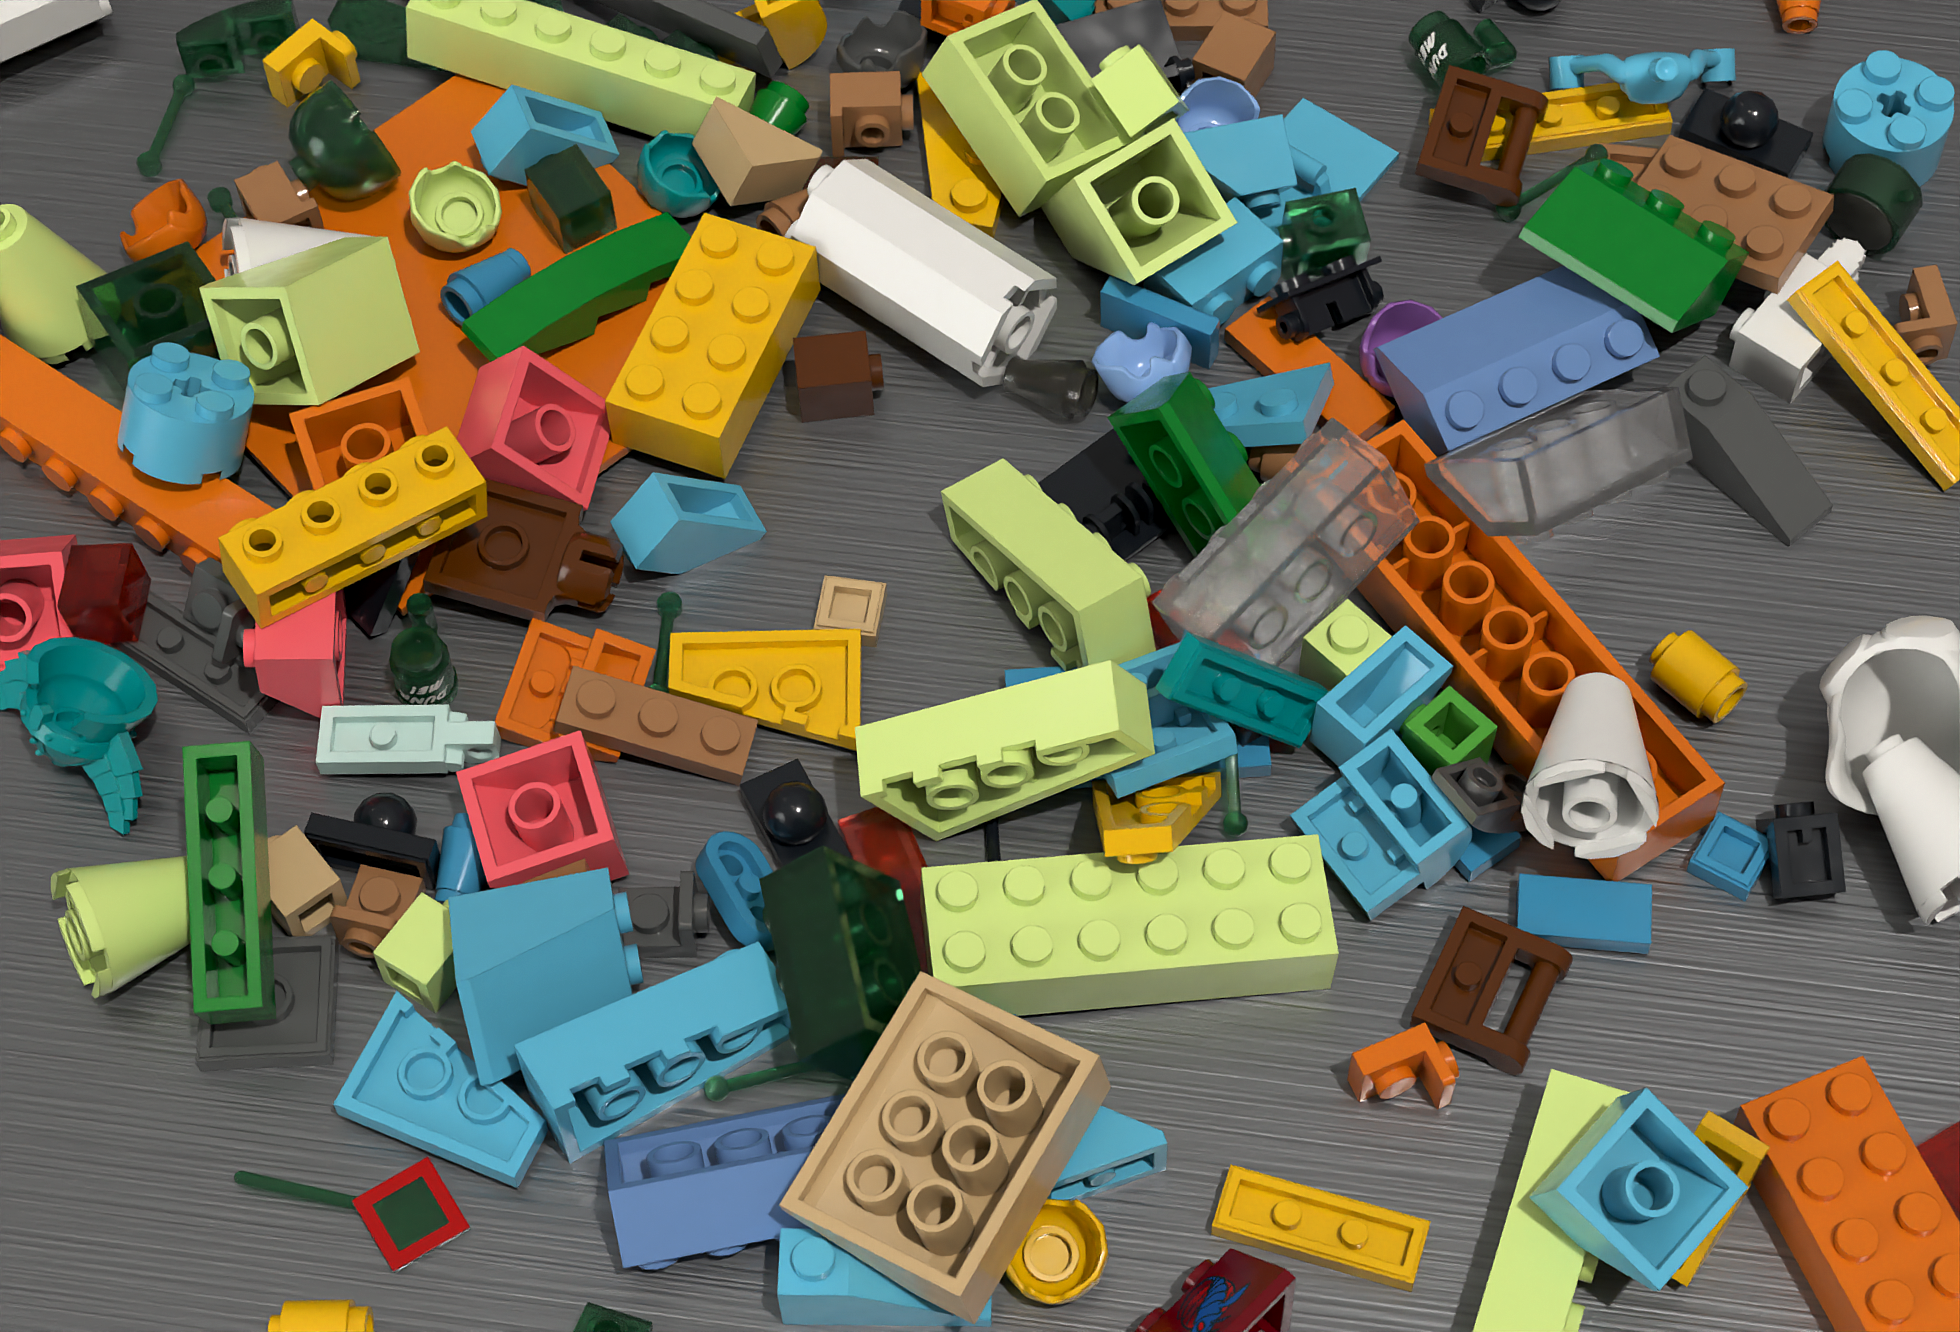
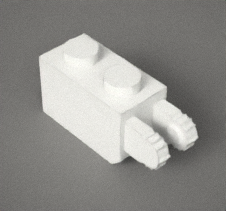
M1845 237L1842 240L1837 239L1836 243H1832V246L1828 247L1818 260L1806 253L1778 294L1766 290L1764 294L1765 301L1756 311L1750 307L1747 308L1740 315L1730 333V339L1735 341L1729 367L1791 404L1832 355L1793 309L1787 299L1837 260L1858 284V269L1862 268L1866 258V250L1862 248L1858 240L1845 239Z

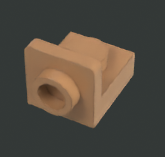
M1937 264L1913 268L1906 294H1901L1899 298L1901 322L1896 323L1893 328L1926 366L1938 360L1948 358L1958 323Z
M361 864L346 905H334L329 917L339 944L358 956L375 958L373 955L374 950L420 893H426L427 889L423 878Z

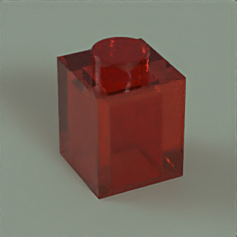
M133 544L71 545L57 608L74 637L101 642L105 645L112 642H138L152 580Z

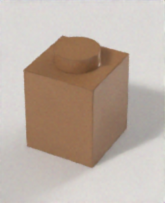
M1224 11L1192 59L1195 80L1191 81V85L1198 79L1221 76L1241 83L1255 98L1274 69L1276 32L1264 27L1257 21L1243 19Z

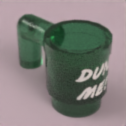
M1434 11L1421 18L1412 28L1408 38L1410 45L1415 49L1417 60L1434 78L1440 89H1442L1449 65L1486 75L1490 70L1512 64L1517 58L1515 46L1491 19L1481 21L1473 32L1484 48L1473 39L1459 21L1450 19L1443 11Z
M416 593L410 596L406 603L412 627L400 632L391 645L389 664L395 681L394 685L398 700L403 705H450L458 693L459 681L457 673L452 665L447 645L438 636V623L430 597L424 593Z

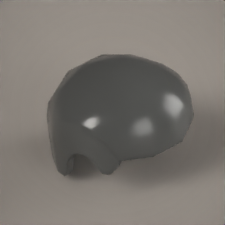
M894 11L888 23L881 25L874 24L866 16L859 22L852 33L842 36L837 47V62L844 73L900 71L901 89L910 86L921 72L926 58L928 31L924 26H921V19L905 11Z

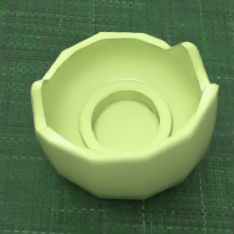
M452 161L448 165L434 170H428L425 167L417 174L409 190L412 224L425 243L439 251L450 253L470 251L493 238L494 233L498 229L502 216L499 191L483 172L462 166L457 161Z

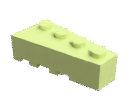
M1002 458L941 491L951 540L995 591L1003 587L1005 588L1008 599L1015 609V614L1028 629L1039 624L1042 626L1044 633L1054 646L1051 648V656L1065 672L1074 667L1082 668L1093 663L1112 660L1119 665L1156 651L1147 597L1151 595V588L1144 572L1137 564L1133 562L1128 564L1112 551L1109 543L1100 533L1095 532L1092 534L1079 523L1067 505L1064 503L1057 504L1047 496L1031 475L1021 474Z
M1112 660L1093 663L1086 667L855 727L860 796L936 842L1155 754L1146 684Z

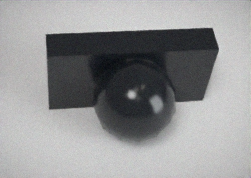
M1705 88L1681 126L1678 138L1791 179L1811 144L1813 132L1779 119L1774 101L1762 92L1748 90L1735 93L1729 98Z
M798 758L740 784L741 796L796 898L855 871L854 859L828 814L825 799L812 785Z
M376 793L361 802L354 812L353 821L311 812L304 834L331 868L358 873L362 864L421 877L426 889H436L440 851L436 839L416 835L417 817L412 806L404 798L394 793Z

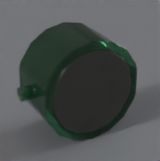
M1856 154L1844 162L1825 189V192L1834 195L1833 212L1824 226L1836 240H1842L1844 237L1854 241L1858 240V243L1866 250L1865 254H1885L1897 246L1923 206L1922 191L1907 170L1888 158L1874 154Z

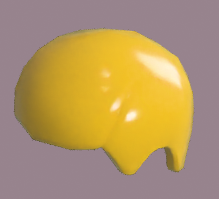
M1047 1199L1007 1267L1006 1276L1025 1297L1045 1304H1066L1078 1300L1099 1284L1109 1255L1104 1225L1086 1204L1077 1199Z

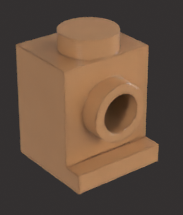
M900 71L830 73V119L833 157L844 156V148L903 146L902 130H914L913 95H901Z
M278 161L257 167L250 173L234 180L246 218L325 229L315 199L309 197L306 188L299 178L291 182L289 181Z

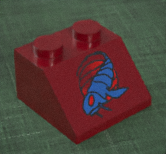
M1230 1248L1215 1264L1209 1259L1199 1264L1182 1285L1181 1291L1184 1295L1167 1312L1162 1307L1153 1310L1140 1323L1135 1332H1287L1290 1329L1296 1277L1286 1268Z

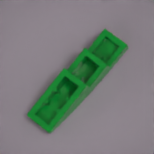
M668 212L618 230L561 258L513 286L465 319L461 330L490 362L523 345L534 353L540 354L592 336L595 332L598 317L646 301L651 283L672 275L691 236Z

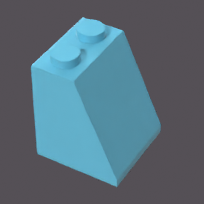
M608 868L448 897L456 985L481 1086L495 1083L521 1070L514 1047L515 1044L633 995L632 985L644 983L637 943L624 946L622 933L634 931L627 892L613 893Z

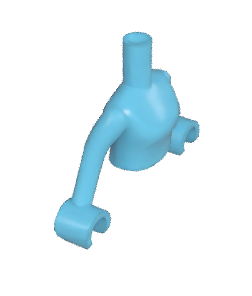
M1735 48L1694 49L1689 53L1688 57L1675 52H1647L1626 57L1624 61L1610 53L1592 56L1549 57L1550 90L1585 87L1584 73L1603 72L1610 79L1619 83L1621 90L1627 94L1629 101L1639 104L1669 103L1679 99L1689 83L1696 80L1700 75L1701 83L1736 81Z

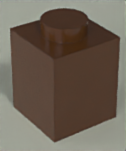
M866 330L793 338L802 423L874 415L873 391L884 390L881 354H868Z

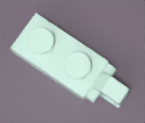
M449 704L322 706L315 763L320 774L448 773V771L456 772L464 769V762L469 764L484 763L499 758L501 736L495 721H468L466 713L451 711Z

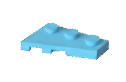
M1329 362L1208 389L1215 400V409L1213 410L1226 431L1233 433L1241 441L1244 447L1307 444L1334 386V380Z
M398 991L395 992L333 1103L337 1114L516 1188L520 1186L549 1131L546 1120L501 1080L481 1086L475 1062L461 1051L456 1041L440 1027L436 1029L415 1011L414 1005Z

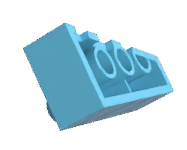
M755 942L741 949L729 950L713 961L519 1042L514 1047L530 1099L538 1113L546 1120L549 1131L569 1164L604 1145L605 1140L615 1139L803 1032L799 1002L760 943Z

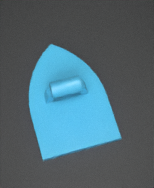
M1302 98L1284 118L1298 185L1279 194L1281 203L1251 211L1278 235L1283 242L1316 233L1336 223L1358 205L1399 159V152L1309 100Z

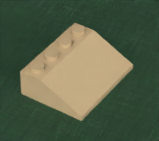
M920 971L779 1206L784 1212L913 1294L975 1325L1111 1088L1100 1055Z

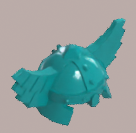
M77 637L51 638L35 645L31 651L18 652L19 658L4 661L6 668L0 672V710L8 708L20 710L21 720L31 734L29 742L35 744L38 748L35 751V755H46L54 765L60 767L82 766L88 776L93 779L97 791L102 797L105 809L108 812L109 826L123 835L130 833V820L138 819V797L143 796L139 770H143L131 738L137 736L135 728L151 714L158 702L156 684L141 665L125 653L101 642Z

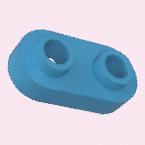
M729 831L715 833L708 839L696 859V871L728 929L741 944L748 946L759 942L764 951L777 949L782 945L796 923V912L790 899L755 843L738 833Z

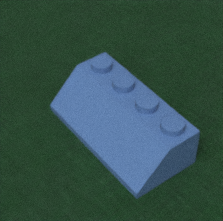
M1565 266L1558 267L1373 349L1404 420L1436 456L1449 452L1660 357L1642 314Z
M846 1093L605 1140L608 1194L623 1268L638 1265L640 1268L647 1270L660 1269L674 1264L679 1257L703 1252L713 1256L731 1255L743 1250L748 1243L773 1238L780 1242V1228L811 1229L784 1212L779 1204Z

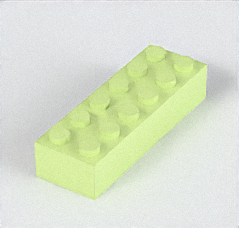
M1319 835L1178 846L1173 852L1157 853L1158 858L1156 860L1142 864L1121 863L1117 860V856L1105 857L1104 852L921 867L920 906L928 975L1011 1014H1016V1016L1330 989L1339 952Z

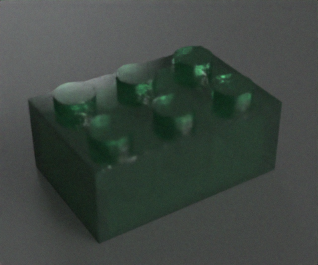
M821 846L759 879L765 904L762 914L764 923L772 936L778 963L776 979L780 989L785 994L791 1022L789 1038L799 1061L854 1081L921 971L900 881L830 848Z

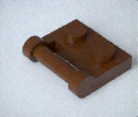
M1449 65L1415 175L1482 194L1488 201L1498 206L1513 207L1517 205L1523 189L1520 175L1536 124L1544 120L1549 100L1545 95L1536 90ZM1497 109L1509 111L1514 118L1498 169L1496 170L1482 166L1480 163Z
M1463 906L1414 1009L1410 1027L1413 1028L1426 1023L1433 1037L1485 1058L1489 1064L1502 1072L1513 1075L1521 1074L1531 1055L1527 1047L1556 981L1564 980L1573 962V957L1565 948ZM1516 959L1528 964L1532 971L1504 1032L1500 1033L1486 1027L1485 1024Z

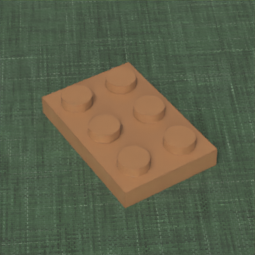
M1669 135L1637 181L1638 185L1650 192L1653 189H1657L1676 197L1684 204L1682 212L1700 223L1705 220L1712 221L1731 231L1736 237L1734 243L1750 252L1736 279L1775 294L1780 292L1833 212L1834 205L1833 194Z

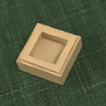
M825 575L813 630L861 629L862 646L877 648L887 599V584Z

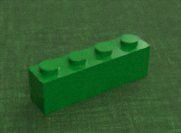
M250 741L183 746L194 1013L209 1025L276 1019L264 757Z

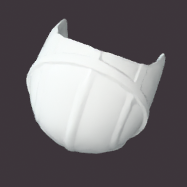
M1925 615L1909 616L1886 624L1883 630L1872 635L1862 634L1849 642L1826 669L1819 684L1820 691L1827 703L1829 725V752L1825 771L1826 786L1832 796L1843 804L1866 814L1878 815L1862 773L1871 764L1866 758L1867 753L1891 736L1899 734L1904 741L1918 737L1960 775V632L1955 624L1946 618Z

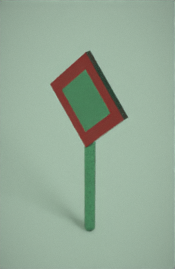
M429 1157L424 1158L358 1197L246 1171H238L234 1175L235 1182L241 1185L358 1211L393 1273L400 1271L471 1229Z

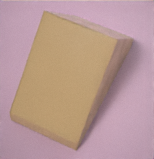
M717 96L692 142V145L730 206L776 200L801 191L823 151Z

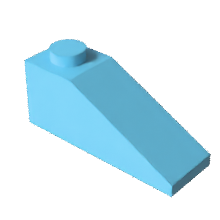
M780 1228L777 1296L783 1325L991 1327L992 1295L974 1325L913 1294L813 1229Z

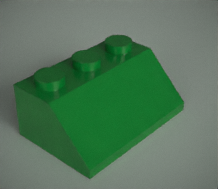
M1603 158L1600 161L1595 160L1575 166L1526 223L1519 238L1671 333L1714 316L1750 253L1734 243L1735 235L1727 228L1715 222L1705 220L1700 223L1682 212L1684 204L1676 197L1661 190L1653 189L1650 192L1632 181L1633 173L1618 162Z
M1191 372L1165 376L1107 418L1205 575L1260 570L1269 563L1288 531L1278 515L1280 513L1279 503L1273 493L1266 486L1258 483L1246 463L1248 455L1245 447L1233 433L1226 431L1213 410L1215 409V400L1206 385L1199 379L1194 378Z

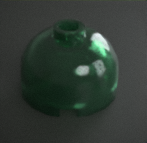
M332 80L313 90L296 107L289 121L288 139L296 157L290 160L288 165L308 191L319 185L325 192L336 199L346 201L366 199L392 184V181L400 176L401 171L374 130L370 131L359 117L361 115L360 111Z

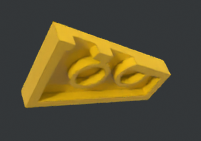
M920 72L917 78V89L931 200L994 238L1005 196L926 82L922 72Z
M861 629L670 633L669 694L759 720V725L857 751L855 727L861 726L862 713Z
M1221 772L1182 774L1152 785L1145 790L1136 791L1120 798L1116 797L1106 780L1092 781L1093 807L1105 857L1117 856V860L1121 863L1142 864L1156 860L1158 858L1157 853L1173 852L1222 797Z

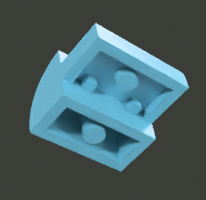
M1181 642L1119 664L1120 667L1146 684L1155 754L1096 777L1097 780L1105 778L1117 798L1136 791L1145 790L1152 785L1238 754L1236 736L1227 721L1169 700L1155 689Z
M1389 729L1339 766L1342 777L1290 814L1293 824L1302 835H1319L1324 863L1370 921L1421 883L1426 890L1434 885L1457 863L1466 851L1472 838L1471 825L1431 779V776L1392 729Z

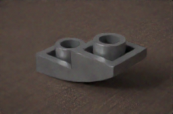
M1479 757L1438 768L1431 776V779L1461 814L1478 830L1497 834L1527 830L1521 813L1522 795L1528 779L1519 773L1512 764L1492 769Z

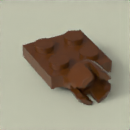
M485 479L487 484L488 516L437 541L423 579L425 592L527 620L535 618L546 622L552 609L555 606L564 604L599 613L608 609L615 597L614 594H610L611 587H617L620 583L624 566L623 544L618 540L586 532L580 526L583 519V505Z

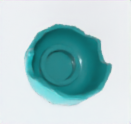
M663 130L651 142L644 144L637 163L638 188L651 206L663 213L668 212L673 217L687 218L707 211L718 200L722 192L692 145L695 136L690 133H669L667 130Z

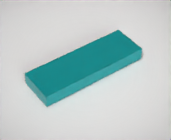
M1190 632L1186 633L1155 687L1157 691L1169 700L1297 748L1302 746L1312 729L1317 702L1329 692L1320 683Z

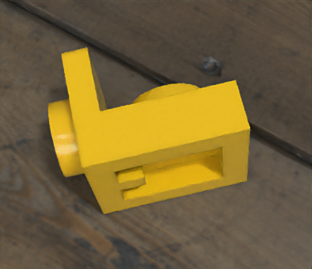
M313 18L262 60L271 95L287 108L304 94L315 90L322 79L329 73L350 89H353L361 82L356 63L358 54L352 42L340 31L334 30L331 32Z

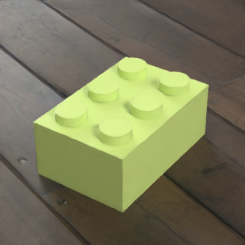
M1038 0L1028 1L947 36L922 72L926 82L1019 217L1040 208L1072 178L1135 141L1126 132L1092 83L1091 76Z

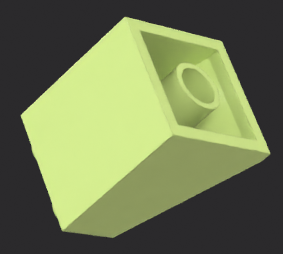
M1175 118L1075 176L1041 206L1072 258L1132 285L1138 284L1237 224L1236 219Z
M388 236L344 237L208 283L199 288L220 360H236L246 365L250 370L249 382L254 390L253 404L321 405L420 353Z

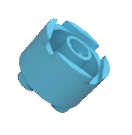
M1887 50L1872 52L1866 61L1850 68L1837 83L1822 137L1823 149L1824 147L1826 148L1830 157L1829 166L1834 174L1842 180L1853 163L1861 159H1876L1887 162L1899 169L1910 180L1914 189L1925 184L1937 170L1953 120V98L1955 92L1951 82L1943 77H1939L1927 67L1914 61L1899 58L1895 53Z
M165 342L156 344L152 349V354L135 363L128 374L117 439L121 452H123L126 446L134 454L132 464L152 477L172 483L202 484L203 474L221 471L220 480L230 477L239 469L243 460L254 403V390L249 382V368L236 360H217L209 356L190 353L184 346L177 343Z

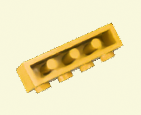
M447 426L428 436H415L405 442L399 450L372 463H360L349 469L343 477L315 491L306 490L293 496L286 505L259 518H248L237 523L228 533L218 537L223 573L259 627L263 629L487 517V484L484 477Z

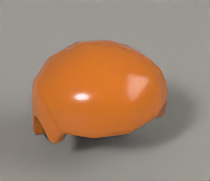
M183 178L168 181L153 190L131 210V217L136 228L135 234L131 236L122 231L120 232V239L127 256L136 265L147 269L175 265L185 260L206 235L208 226L206 212L197 196Z

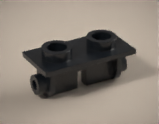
M1350 255L1322 267L1320 272L1323 278L1311 282L1307 272L1275 285L1274 290L1277 297L1256 308L1257 312L1260 314L1275 308L1278 315L1276 329L1283 339H1291L1295 342L1302 341L1311 335L1335 326L1327 307L1328 304L1338 325L1362 315L1371 314L1377 310L1378 304L1383 301L1384 293L1380 284L1372 281L1367 269L1382 262V259L1378 256L1357 264L1354 256Z

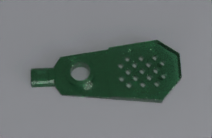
M337 0L327 19L331 32L338 30L352 42L358 54L356 59L451 72L407 58L406 8L386 0Z

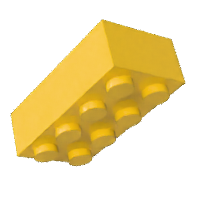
M704 213L605 400L613 443L726 479L793 345V338L797 337L820 292L816 247Z

